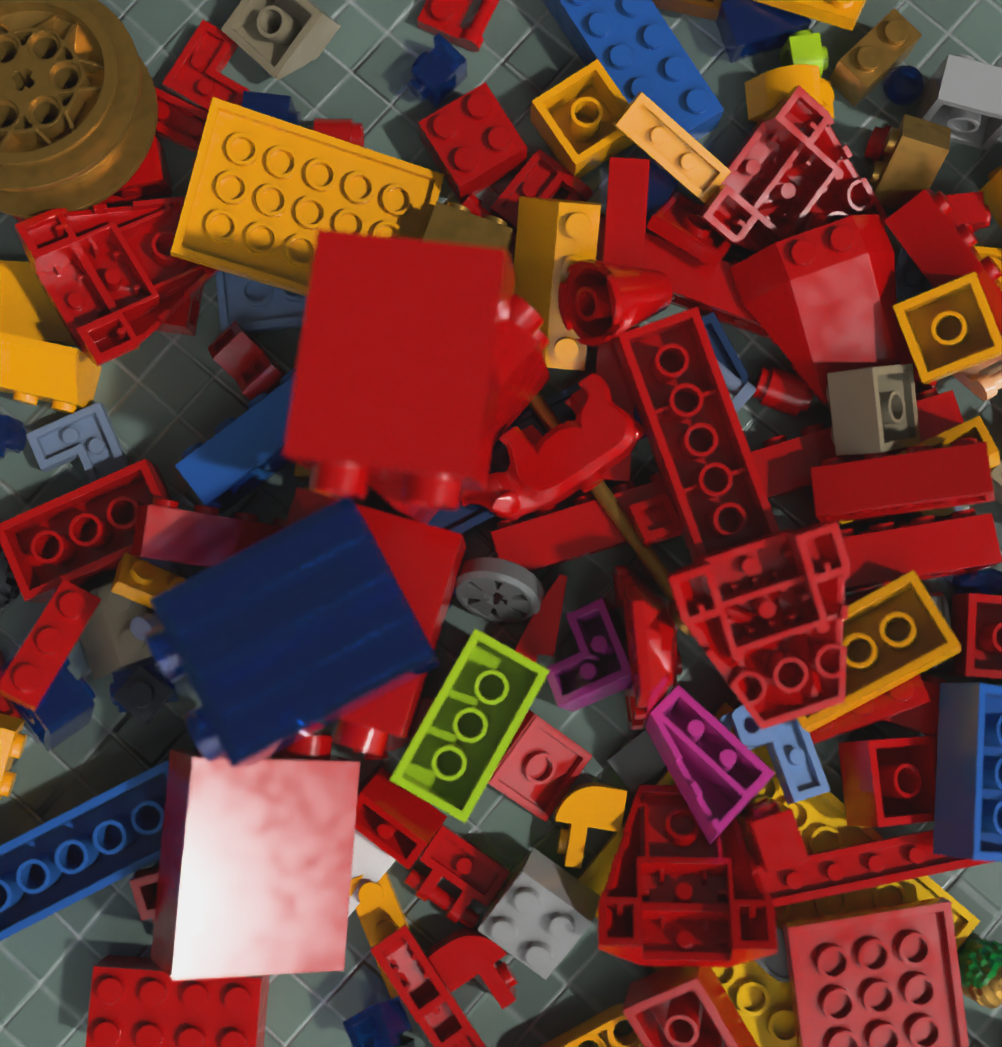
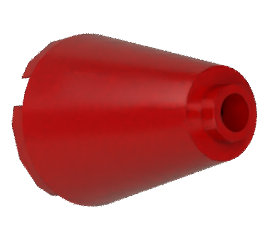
M591 259L581 260L570 265L566 272L570 271L567 280L560 283L558 289V308L565 328L567 330L573 329L580 337L575 340L580 344L589 346L604 344L666 310L673 297L672 284L667 275L661 271Z

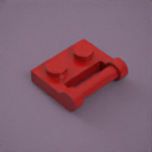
M427 0L417 19L418 28L472 52H479L484 42L482 35L500 0H483L470 27L466 29L460 28L473 0Z
M538 148L490 207V213L504 220L508 224L507 226L517 233L519 196L551 199L562 186L569 192L564 200L588 202L593 195V191L578 177H574L570 171Z

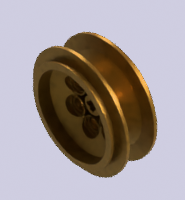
M0 0V212L22 218H32L51 209L67 208V211H77L91 208L93 205L106 200L125 185L139 169L151 148L158 121L157 94L151 75L138 55L134 42L124 24L108 7L98 0Z

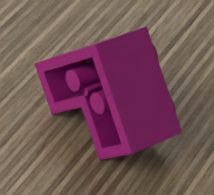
M601 598L566 614L580 653L546 667V669L550 670L547 679L557 706L574 712L631 687L626 631L614 605Z

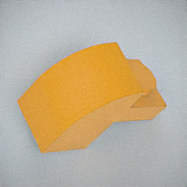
M808 64L783 66L764 72L744 82L748 120L758 123L762 118L769 116L776 105L798 85L829 112L832 119L835 118L833 107L834 92L831 87V81L820 77L819 66Z
M596 782L583 783L570 789L562 798L554 811L553 817L556 822L568 823V829H560L557 853L564 854L563 862L565 866L581 869L588 827L621 833L627 790L624 787Z

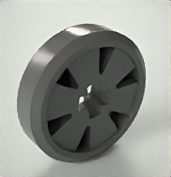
M481 557L470 559L461 564L453 593L460 604L471 613L483 619L498 623H519L530 620L532 615L539 612L544 590L538 578L523 566L506 559Z

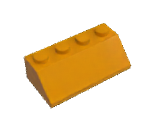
M519 196L513 292L526 301L544 320L539 330L550 341L549 345L542 352L547 368L585 371L587 345L580 344L575 340L580 337L573 329L567 330L565 328L558 308V289L560 283L566 282L570 271L566 272L570 265L581 260H596L601 204L596 202Z
M0 331L1 392L13 394L12 400L27 405L37 406L38 400L52 403L51 409L67 414H72L76 412V409L81 410L92 405L102 366L97 367L77 348Z

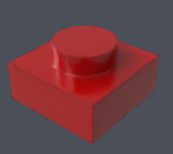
M668 493L629 505L628 514L643 547L682 534L683 526Z

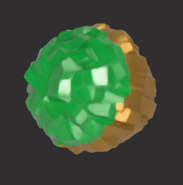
M968 938L965 945H962L957 950L962 994L983 1007L990 1009L998 1008L1002 1004V943L1000 944L996 940Z

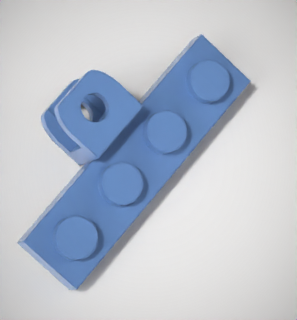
M743 705L719 718L718 721L730 732L733 726L736 737L749 750L766 745L787 805L831 791L809 732L803 730L797 718L761 730Z

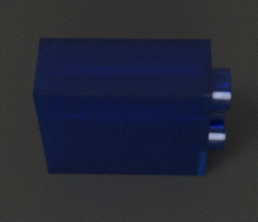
M349 497L336 501L150 599L161 622V625L145 634L150 652L163 674L169 680H174L186 673L201 706L185 714L190 734L202 755L209 762H213L226 755L231 767L252 766L441 665L365 518L352 498Z

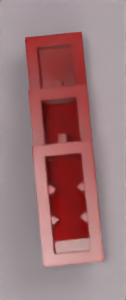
M559 575L542 599L539 612L532 615L514 651L535 663L538 654L554 657L568 576Z
M406 924L370 948L373 956L415 1021L423 1029L433 1047H487Z

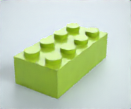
M475 629L390 780L466 823L550 670Z

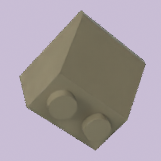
M241 0L221 30L275 79L280 80L317 59L341 26L312 0Z
M913 363L827 373L826 397L831 407L832 416L830 435L832 443L835 445L836 456L885 452L921 443Z
M113 583L89 592L101 598V603L80 636L94 680L156 659L145 641L137 639L132 634L130 624L133 618L143 613L152 614L157 611L111 592Z

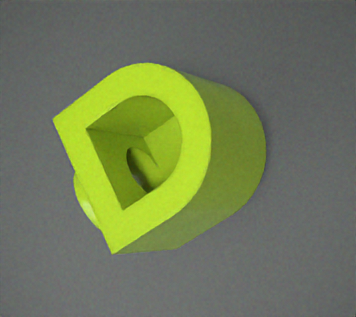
M809 29L793 33L788 37L779 52L781 67L797 64L819 66L820 77L823 70L828 68V51L821 44L820 33H813Z

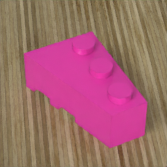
M680 685L649 715L645 729L708 843L711 844L765 787L775 772Z

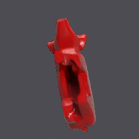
M592 373L578 383L581 389L564 402L574 411L576 420L560 424L544 436L533 425H530L523 430H520L518 426L513 427L498 438L506 445L510 465L507 471L488 474L486 491L463 488L462 506L470 504L481 505L501 518L517 520L521 516L533 511L555 505L579 489L583 493L589 492L604 481L601 474L618 464L631 453L637 445V440L644 436L645 429L630 413L625 412L612 401L611 390L601 376Z

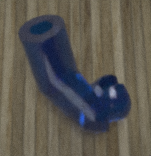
M990 567L953 576L952 584L954 591L957 594L980 591L984 594L1002 595V572Z

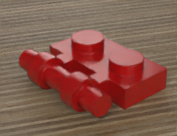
M442 824L419 858L421 862L432 870L427 877H424L412 868L404 883L417 891L415 896L424 902L428 899L447 912L445 917L455 924L457 921H460L472 929L480 915L470 909L468 905L474 898L488 907L510 874V869L445 824ZM442 877L462 890L457 898H454L437 886Z

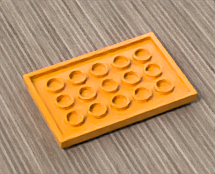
M213 97L170 256L307 297L317 229L422 240L436 201L438 202L444 174Z

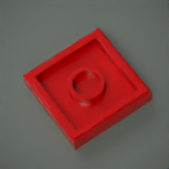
M675 192L652 215L646 228L715 269L734 244L724 239L699 217L703 208L702 205L680 192Z
M529 710L488 784L546 822L593 755Z

